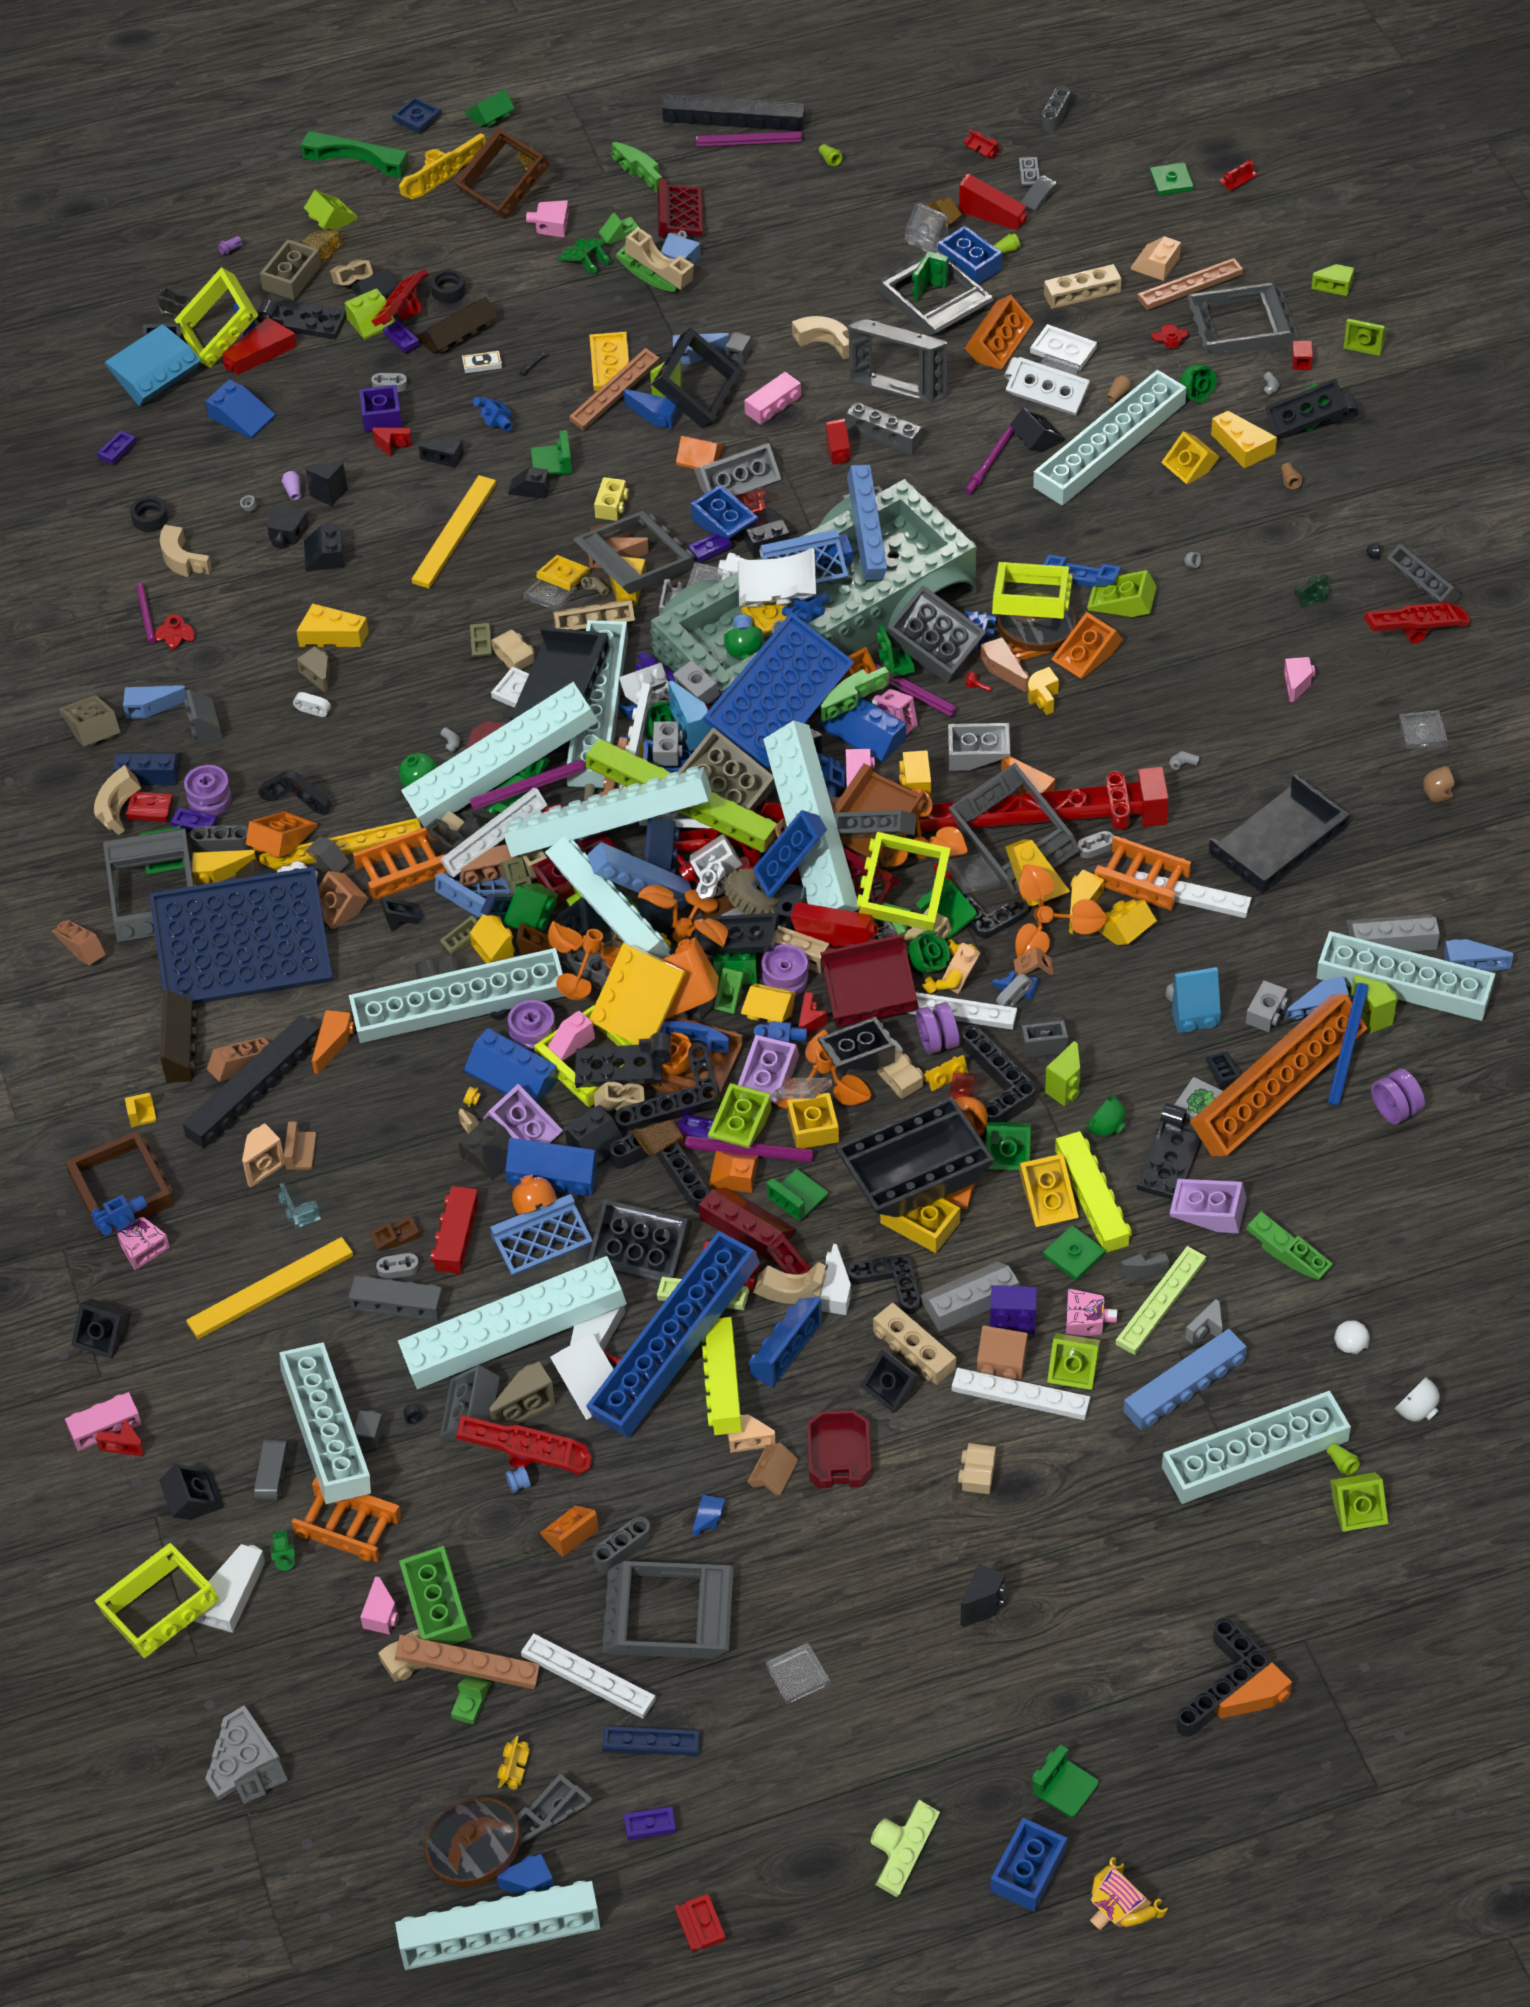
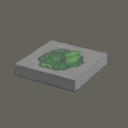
M1193 1077L1174 1105L1186 1108V1118L1192 1120L1223 1091Z

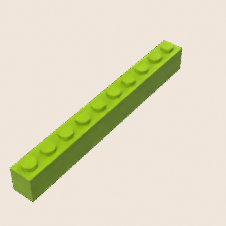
M599 738L586 754V768L626 787L635 783H639V785L646 784L652 778H659V780L667 778V775L670 774L664 768L651 764L647 760L639 758L629 751L622 750L612 743L605 742ZM714 792L710 793L708 802L676 810L763 853L776 837L774 827L777 823L756 814L752 810L745 809L733 801L722 798Z

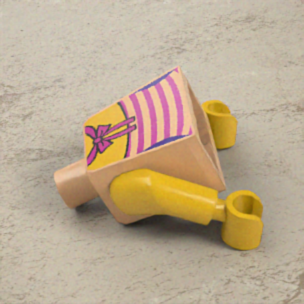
M948 940L950 955L954 956L941 980L935 982L932 977H928L925 979L926 983L922 984L923 988L929 994L933 993L936 989H949L959 994L980 955V952L974 945L965 943L957 945L953 940Z
M1115 1857L1110 1859L1109 1866H1106L1094 1877L1091 1901L1099 1910L1090 1921L1099 1930H1102L1110 1920L1118 1927H1130L1144 1923L1154 1917L1162 1918L1168 1908L1163 1910L1157 1908L1162 1903L1161 1899H1157L1153 1906H1149L1151 1902L1122 1874L1124 1863L1120 1866H1114L1117 1859Z

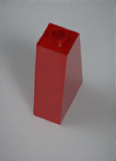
M966 174L959 184L960 213L1017 231L1022 224L1026 223L1028 215L1026 214V206L970 174Z
M267 317L222 353L223 365L226 370L236 375L244 373L296 348L295 333Z
M799 902L795 904L790 915L796 932L827 942L829 947L865 943L870 939H874L878 934V926L874 923L872 915Z

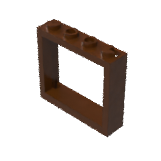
M498 127L454 183L462 193L501 218L506 219L550 164L542 154ZM508 144L535 162L498 207L470 188L504 145Z
M138 1131L65 1161L68 1174L92 1221L91 1212L98 1208L80 1172L137 1148L160 1192L144 1199L148 1207L134 1213L135 1219L137 1220L140 1217L146 1218L173 1206L171 1198L174 1195L170 1184L166 1185L164 1183L166 1181L165 1175L161 1168L157 1169L156 1165H158L156 1157L154 1153L149 1154V1144L145 1137H140ZM97 1229V1231H98L100 1237L104 1236V1235L101 1233V1231H99V1230Z

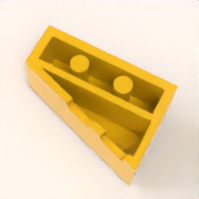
M1229 411L1212 418L1211 435L1243 468H1247L1276 453V436Z
M316 604L311 605L297 629L299 647H306V644H317L318 647H324V644H336V647H361L369 634L366 617Z
M1023 839L1005 846L1018 887L1023 865L1031 864L1046 870L1053 879V892L1049 895H1044L1045 901L1070 892L1032 840ZM1022 897L1023 900L1027 901L1029 906H1035L1039 904L1041 898H1039L1037 901H1028Z

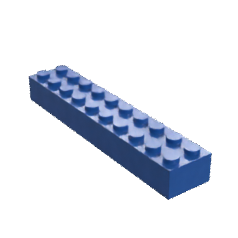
M720 1231L716 1233L586 1405L593 1419L626 1438L630 1437L760 1262L753 1249Z

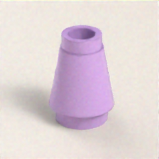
M294 471L286 472L283 475L282 484L290 500H299L301 498L300 476Z

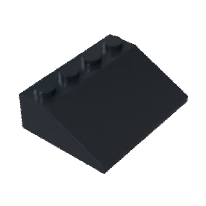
M603 1199L587 1264L607 1256L615 1271L661 1281L662 1277L675 1278L688 1242L692 1221Z

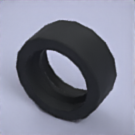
M441 270L436 272L430 280L432 296L439 302H456L466 292L464 276L456 270ZM445 283L457 284L452 289L439 288L440 285Z
M141 497L131 505L132 523L140 531H156L162 528L168 520L166 505L158 497ZM146 510L159 511L156 516L151 518L139 517Z

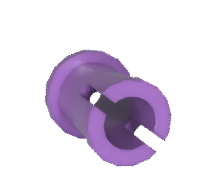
M236 236L230 240L221 241L218 244L220 253L227 255L230 251L242 247V242L238 243L241 239L239 236Z

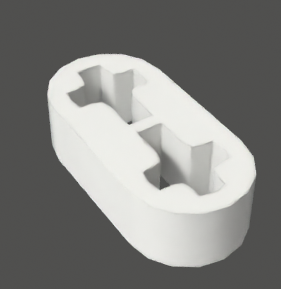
M299 692L293 700V705L298 710L319 717H325L331 709V704L326 699L304 692Z

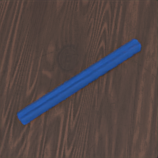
M1357 983L1328 1099V1103L1338 1106L1340 1104L1368 991V985L1365 983Z

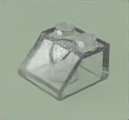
M917 202L905 228V242L926 252L931 250L933 253L938 252V242L948 237V216Z

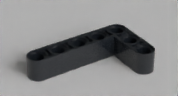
M974 1025L965 1027L962 1031L963 1050L1004 1090V1092L984 1105L988 1113L987 1122H1008L1034 1105L1036 1086L980 1028Z
M695 1043L688 1050L696 1086L620 1108L616 1112L615 1117L623 1130L633 1131L654 1123L664 1122L712 1108L720 1103L721 1094L711 1056L703 1044ZM704 1052L702 1058H694L696 1053ZM705 1071L709 1072V1076L707 1078H700L701 1073ZM707 1092H715L712 1098H705ZM687 1098H694L691 1104H684ZM666 1104H673V1107L670 1110H663ZM647 1109H651L652 1114L648 1117H644L643 1113ZM627 1115L632 1116V1118H631V1120H630L629 1122H627V1123H623V1122H622V1120H623V1118H624L625 1116H627Z
M654 1123L611 1144V1163L618 1169L626 1168L656 1154L691 1209L699 1213V1203L707 1196L709 1190L665 1124Z
M1220 1618L1215 1622L1213 1642L1235 1665L1178 1711L1176 1729L1182 1736H1192L1218 1716L1219 1704L1268 1666V1655L1229 1618ZM1220 1631H1226L1228 1634H1221ZM1243 1647L1245 1650H1238L1236 1648ZM1254 1663H1259V1664H1261L1262 1666L1257 1667V1666H1254L1253 1664H1254ZM1236 1677H1242V1678L1245 1679V1680L1239 1681V1680H1237V1679H1235V1678H1236ZM1219 1691H1224V1692H1226L1227 1694H1226V1695H1221V1694H1219L1218 1692H1219ZM1206 1705V1706H1208V1707H1210V1708H1209V1709H1203V1708H1201L1200 1706ZM1188 1719L1191 1720L1192 1723H1185L1183 1722V1720Z

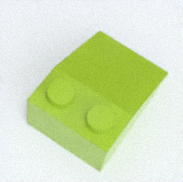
M1148 570L1120 575L1113 584L1093 586L1087 608L1089 611L1128 617L1150 614L1157 586Z
M730 1083L708 1133V1137L750 1148L765 1126L771 1112V1094Z

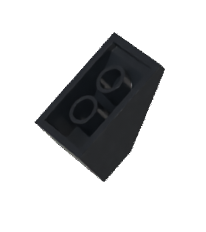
M770 507L753 512L758 517V520L740 531L753 559L761 557L759 552L761 545L790 539L789 531L783 519Z
M876 1017L818 1038V1042L836 1069L876 1070L895 1063V1044Z

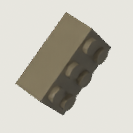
M287 239L261 271L262 289L295 300L321 267L319 249Z

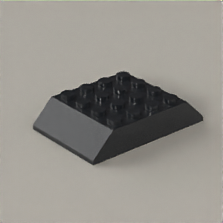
M949 1097L835 1147V1150L876 1214L899 1217L974 1184L994 1163V1158L953 1097Z

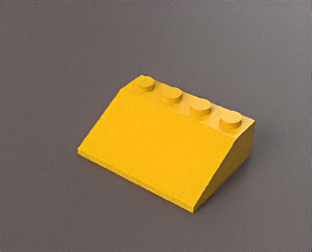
M623 943L589 1020L597 1026L639 1045V1039H649L651 1035L659 1032L686 972L637 946Z

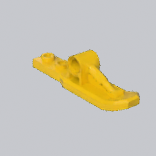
M480 133L446 154L436 149L427 151L423 168L415 174L404 177L400 183L401 195L413 200L425 195L456 175L486 143L485 135Z

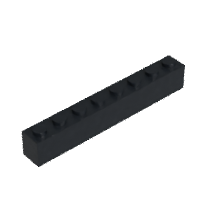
M665 94L662 114L663 122L803 131L805 103Z
M302 1015L296 1018L182 1123L185 1136L203 1149L213 1143L254 1102L259 1101L268 1089L274 1087L283 1075L288 1074L298 1061H302L306 1054L316 1047L320 1028Z

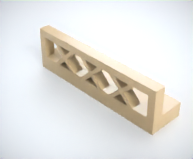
M778 926L774 946L788 944L800 948L807 956L808 970L821 974L823 963L820 952L829 949V943ZM755 931L752 935H757L760 931Z

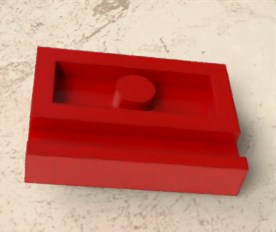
M135 792L130 798L128 812H126L127 819L167 822L173 802L172 794Z
M709 1894L689 1900L680 1906L675 1905V1911L691 1953H694L695 1950L705 1949L726 1941Z

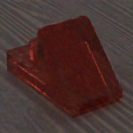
M764 487L738 494L741 503L752 512L766 508L762 497L767 495Z
M954 1071L949 1097L954 1099L965 1096L974 1097L973 1087L976 1075Z

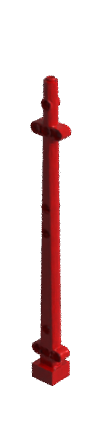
M1163 767L1138 769V782L1125 783L1124 775L1121 772L1113 771L1106 776V786L1040 793L1062 821L1110 817L1112 826L1115 829L1123 830L1130 824V815H1141L1143 827L1167 825L1168 794ZM1030 794L1007 796L967 825L972 829L1051 822V820ZM956 802L933 804L929 816L919 817L921 833L935 832L944 827H954L959 830L960 828L955 823L948 809ZM713 828L680 832L679 841L675 842V848H678V853L698 851L723 833ZM727 836L733 848L742 847L743 857H748L750 865H755L761 860L762 855L759 850Z

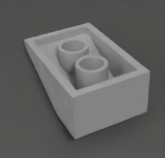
M1009 723L948 724L949 771L972 770L1010 757Z

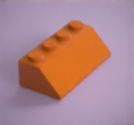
M1010 294L995 302L965 346V349L976 362L1002 369L1034 321Z

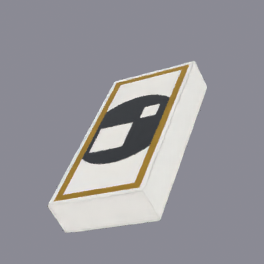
M499 351L462 356L465 373L502 368Z

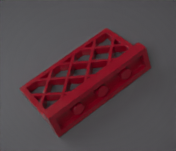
M659 178L657 191L658 237H665L666 232L678 233L680 230L685 231L689 235L702 236L701 188L667 184V179ZM670 191L677 192L678 194L674 195ZM689 193H694L697 195L692 197L691 195H689ZM681 197H684V198H686L687 200H686V201H683V200H681L680 198H681ZM675 201L678 205L675 206L671 202ZM693 203V204H695L696 206H695V207H691L689 204ZM684 207L688 211L683 212L680 209ZM675 212L678 214V216L675 217L672 215V213ZM694 214L696 218L693 219L689 215ZM684 218L688 222L684 223L681 221V219ZM676 223V224L678 225V227L670 226V225ZM694 225V226L697 227L698 229H696V228H691V227H689V226Z
M843 847L847 864L852 869L851 879H854V889L858 898V895H861L860 891L864 889L860 888L857 877L868 874V870L864 869L866 860ZM876 866L873 879L876 881H872L871 897H869L868 902L872 901L874 904L883 905L893 886L897 888L901 880ZM879 884L885 885L882 893L875 895L874 886Z

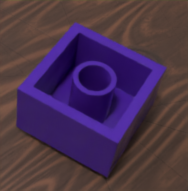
M397 385L359 389L365 432L372 431L373 428L402 427Z
M991 1285L990 1327L1035 1334L1037 1287Z

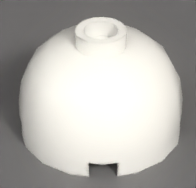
M1425 1377L1395 1407V1410L1405 1419L1413 1422L1421 1421L1425 1417L1430 1420L1438 1412L1435 1407L1440 1401L1439 1391L1434 1383Z

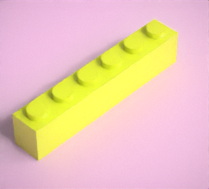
M1080 1131L1056 1138L1055 1152L1057 1155H1064L1070 1183L1100 1246L1106 1250V1253L1129 1246V1237L1132 1235L1130 1226L1123 1221L1122 1210L1120 1206L1117 1207L1115 1204L1113 1191L1111 1189L1108 1190L1106 1186V1177L1098 1169L1096 1156H1092L1090 1153V1144L1087 1138L1084 1139Z
M731 1317L718 1318L702 1339V1343H706V1346H702L703 1358L708 1359V1362H703L705 1376H709V1379H705L706 1393L710 1392V1395L706 1396L707 1409L712 1410V1412L707 1413L708 1424L713 1426L714 1435L742 1432L732 1319Z

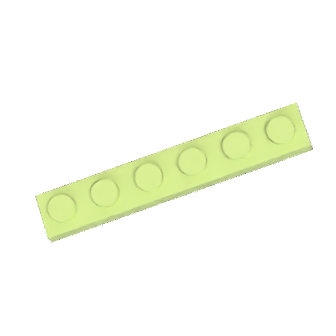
M1187 1246L1118 1336L1116 1345L1135 1355L1206 1262V1256Z

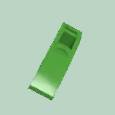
M613 142L611 155L614 161H617L623 170L627 171L631 176L637 174L647 183L649 188H652L657 193L659 178H662L659 174L658 163L638 149Z
M885 667L869 674L861 670L838 684L821 705V719L823 722L854 709L858 706L859 698L888 686L889 671Z
M1262 1211L1246 1228L1247 1231L1263 1243L1261 1248L1290 1268L1306 1276L1319 1280L1332 1266L1328 1259L1301 1237H1292Z

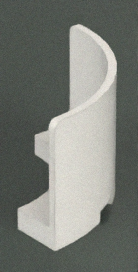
M814 548L783 558L738 561L739 606L764 607V603L776 602V605L792 603V599L795 598L805 600L816 594Z

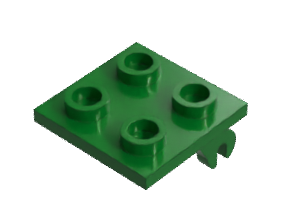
M580 238L575 242L574 246L564 249L562 251L563 254L557 257L559 261H580L591 275L593 273L595 275L598 271L587 256L589 251H592L603 265L610 264V259L600 247L605 243L604 239Z

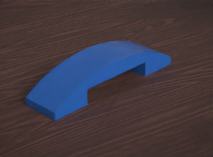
M1049 554L1043 565L1069 567V574H1072V584L1082 586L1113 584L1121 571L1120 566L1102 564L1100 569L1067 563L1066 557Z
M667 1021L662 1023L659 1032L666 1033L669 1036L673 1032L682 1033L689 1038L690 1042L707 1044L708 1051L729 1054L730 1051L729 1038L723 1033L705 1025L684 1021Z

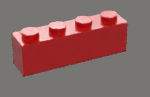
M451 1186L450 1194H446L444 1203L446 1210L440 1216L441 1230L436 1232L435 1243L437 1245L436 1249H432L431 1262H434L435 1271L462 1273L479 1204L477 1189Z

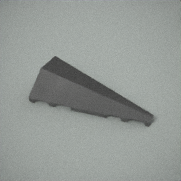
M559 1774L529 1808L525 1806L516 1816L522 1833L520 1845L593 1802V1799L577 1785H573L563 1775Z

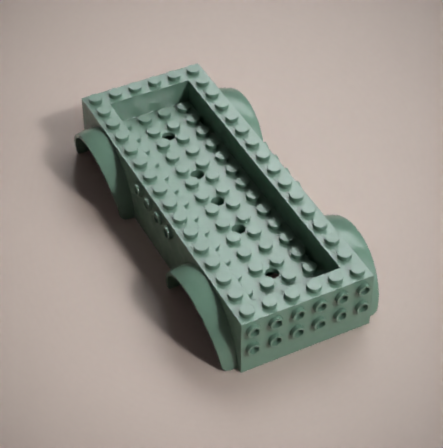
M902 480L886 490L875 494L887 565L883 580H863L850 497L842 500L832 508L819 527L800 536L803 537L838 529L839 535L847 534L853 551L852 564L846 566L848 578L816 584L815 595L825 592L829 596L830 601L823 606L825 612L822 616L806 623L846 656L877 641L876 632H879L878 626L883 625L886 632L889 625L922 585L935 594L954 583L967 582V587L974 594L977 593L975 585L977 547L975 543L969 540L960 529H957L948 518H945L940 513L937 507H933L926 497L918 493L915 487L906 480ZM897 554L899 557L894 559L889 558L888 555ZM841 567L829 569L835 575L842 573ZM738 572L722 581L702 580L687 586L668 602L659 616L651 620V646L656 661L662 663L663 666L675 673L692 660L697 665H702L709 677L713 676L717 680L720 695L708 704L710 707L716 703L757 654L756 652L742 661L737 660L728 654L724 645V634L729 630L735 629L733 619L738 615H743L741 606H739ZM815 572V578H821L824 572ZM792 599V603L786 605L789 608H792L795 599ZM772 634L764 637V644L772 636Z

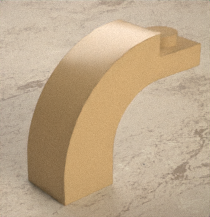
M810 316L792 321V336L800 346L818 341L827 342L836 348L843 359L849 358L848 329L839 321L822 316Z
M164 525L160 534V545L166 565L175 573L189 577L191 572L209 575L212 570L209 556L184 551L182 549L185 543L183 528Z
M125 765L113 773L103 784L94 804L95 817L108 830L111 831L113 829L118 835L125 831L119 816L120 809L131 795L141 789L137 777Z
M818 1262L807 1273L800 1275L787 1274L767 1266L758 1275L753 1293L766 1299L786 1304H795L798 1299L819 1297L822 1285L826 1279V1275H824L826 1265Z

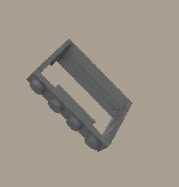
M941 251L935 252L937 254L944 255ZM918 258L909 262L908 268L904 269V267L893 271L895 275L890 277L888 274L879 279L881 283L875 285V288L928 336L941 331L994 300L989 293L950 259L948 275L959 283L966 292L926 315L918 311L894 289L896 283L909 277L915 269H918L920 263Z
M1273 283L1195 293L1188 296L1189 308L1194 314L1193 319L1198 325V333L1203 340L1202 345L1206 351H1211L1215 355L1292 345L1293 341H1301L1285 295ZM1260 299L1272 333L1226 340L1218 339L1208 306Z
M868 319L850 324V381L927 404L946 399L947 342ZM871 336L919 349V386L872 373Z
M644 511L573 539L628 594L693 569L698 565L693 560L695 555L689 549L684 551L681 548L683 544L676 537L672 539L669 536L671 532L663 525L659 527L657 525L659 521L651 513L647 515ZM646 524L678 556V560L639 575L604 540Z
M1013 763L948 808L957 826L1013 896L1020 891L1011 863L1008 862L1001 867L967 825L1004 798L1024 786L1057 828L1055 831L1035 844L1053 869L1080 851L1073 834L1016 763Z
M185 828L103 841L117 942L155 936L152 911L118 916L116 902L118 897L114 870L184 859L187 887L194 886Z
M623 1561L609 1569L602 1653L611 1655L714 1659L729 1651L733 1585L732 1566ZM631 1576L700 1578L696 1644L627 1641Z

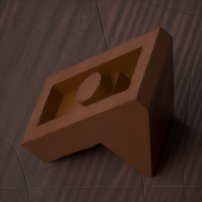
M522 922L519 924L516 941L521 956L527 955L531 951L536 953L553 949L549 943L548 935Z

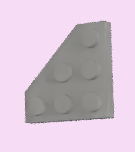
M245 1705L223 1718L220 1736L216 1741L211 1766L205 1778L218 1801L237 1790L234 1781L259 1765L279 1757Z

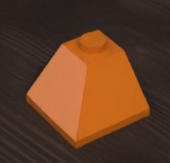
M716 1151L709 1188L719 1189L726 1187L731 1191L752 1193L759 1155Z

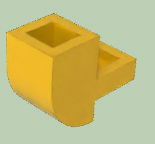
M1050 667L1034 673L1028 681L1029 704L1036 702L1037 706L1043 709L1046 715L1054 712V698L1052 696L1058 694L1059 680Z

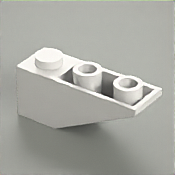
M833 1244L832 1251L827 1252L826 1256L828 1268L824 1272L826 1279L819 1296L821 1298V1310L847 1315L851 1299V1284L837 1244Z

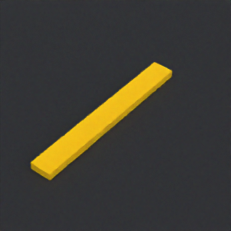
M478 475L412 577V584L430 589L496 486V480Z
M415 818L328 839L334 841L344 855H349L421 829L419 819ZM313 842L298 845L290 854L284 855L281 858L271 857L270 853L259 854L260 862L275 871L281 867L290 866L293 862H302L305 865L317 862L306 852V849Z
M340 1237L187 1319V1325L198 1340L353 1257V1252L344 1239Z

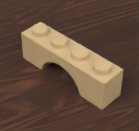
M639 227L626 236L625 252L680 290L693 280L694 265L682 256L676 259L664 256L655 246L652 236Z

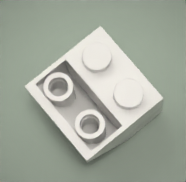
M662 663L619 677L625 696L638 705L636 696L638 689L641 690L642 683L651 684L652 696L649 707L657 702H669V684Z
M725 834L720 835L690 855V863L699 878L709 862H714L715 860L722 862L726 871L725 876L742 865Z

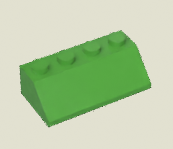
M441 1546L399 1560L421 1639L453 1645L472 1638L445 1547Z

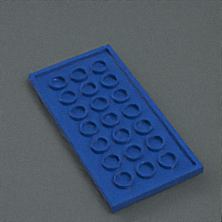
M791 612L705 714L702 721L711 728L714 727L767 770L770 762L763 739L793 720L805 723L853 665L854 661Z

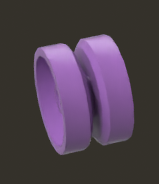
M203 765L194 768L186 775L184 787L188 805L192 811L217 816L227 810L231 804L232 796L228 776L222 768L215 765Z
M788 944L776 945L773 951H768L763 955L761 963L763 985L795 991V997L806 989L809 980L808 960L806 954L800 948Z
M526 1000L514 1006L508 1014L510 1040L535 1053L534 1045L556 1031L555 1017L551 1007L538 1000Z
M947 1002L935 1004L933 1011L929 1007L916 1010L917 1028L927 1054L931 1055L940 1052L942 1045L947 1050L959 1046L957 1024L951 1007Z
M1399 1068L1387 1077L1377 1080L1371 1086L1372 1098L1377 1109L1391 1124H1399L1406 1120L1409 1115L1413 1116L1424 1109L1425 1100L1423 1092L1416 1079L1405 1069Z

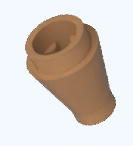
M1123 375L1116 377L1106 395V399L1111 403H1115L1130 390V380Z
M1290 463L1284 464L1281 467L1285 487L1291 490L1299 488L1302 483V476Z

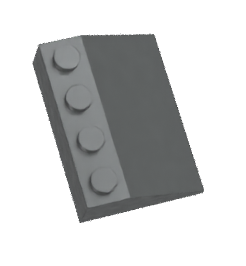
M923 585L886 631L889 640L947 683L958 672L986 633L985 630Z

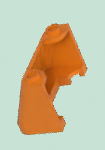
M696 937L682 940L678 943L676 953L662 958L667 963L686 972L665 1019L704 1004L716 996L719 977Z

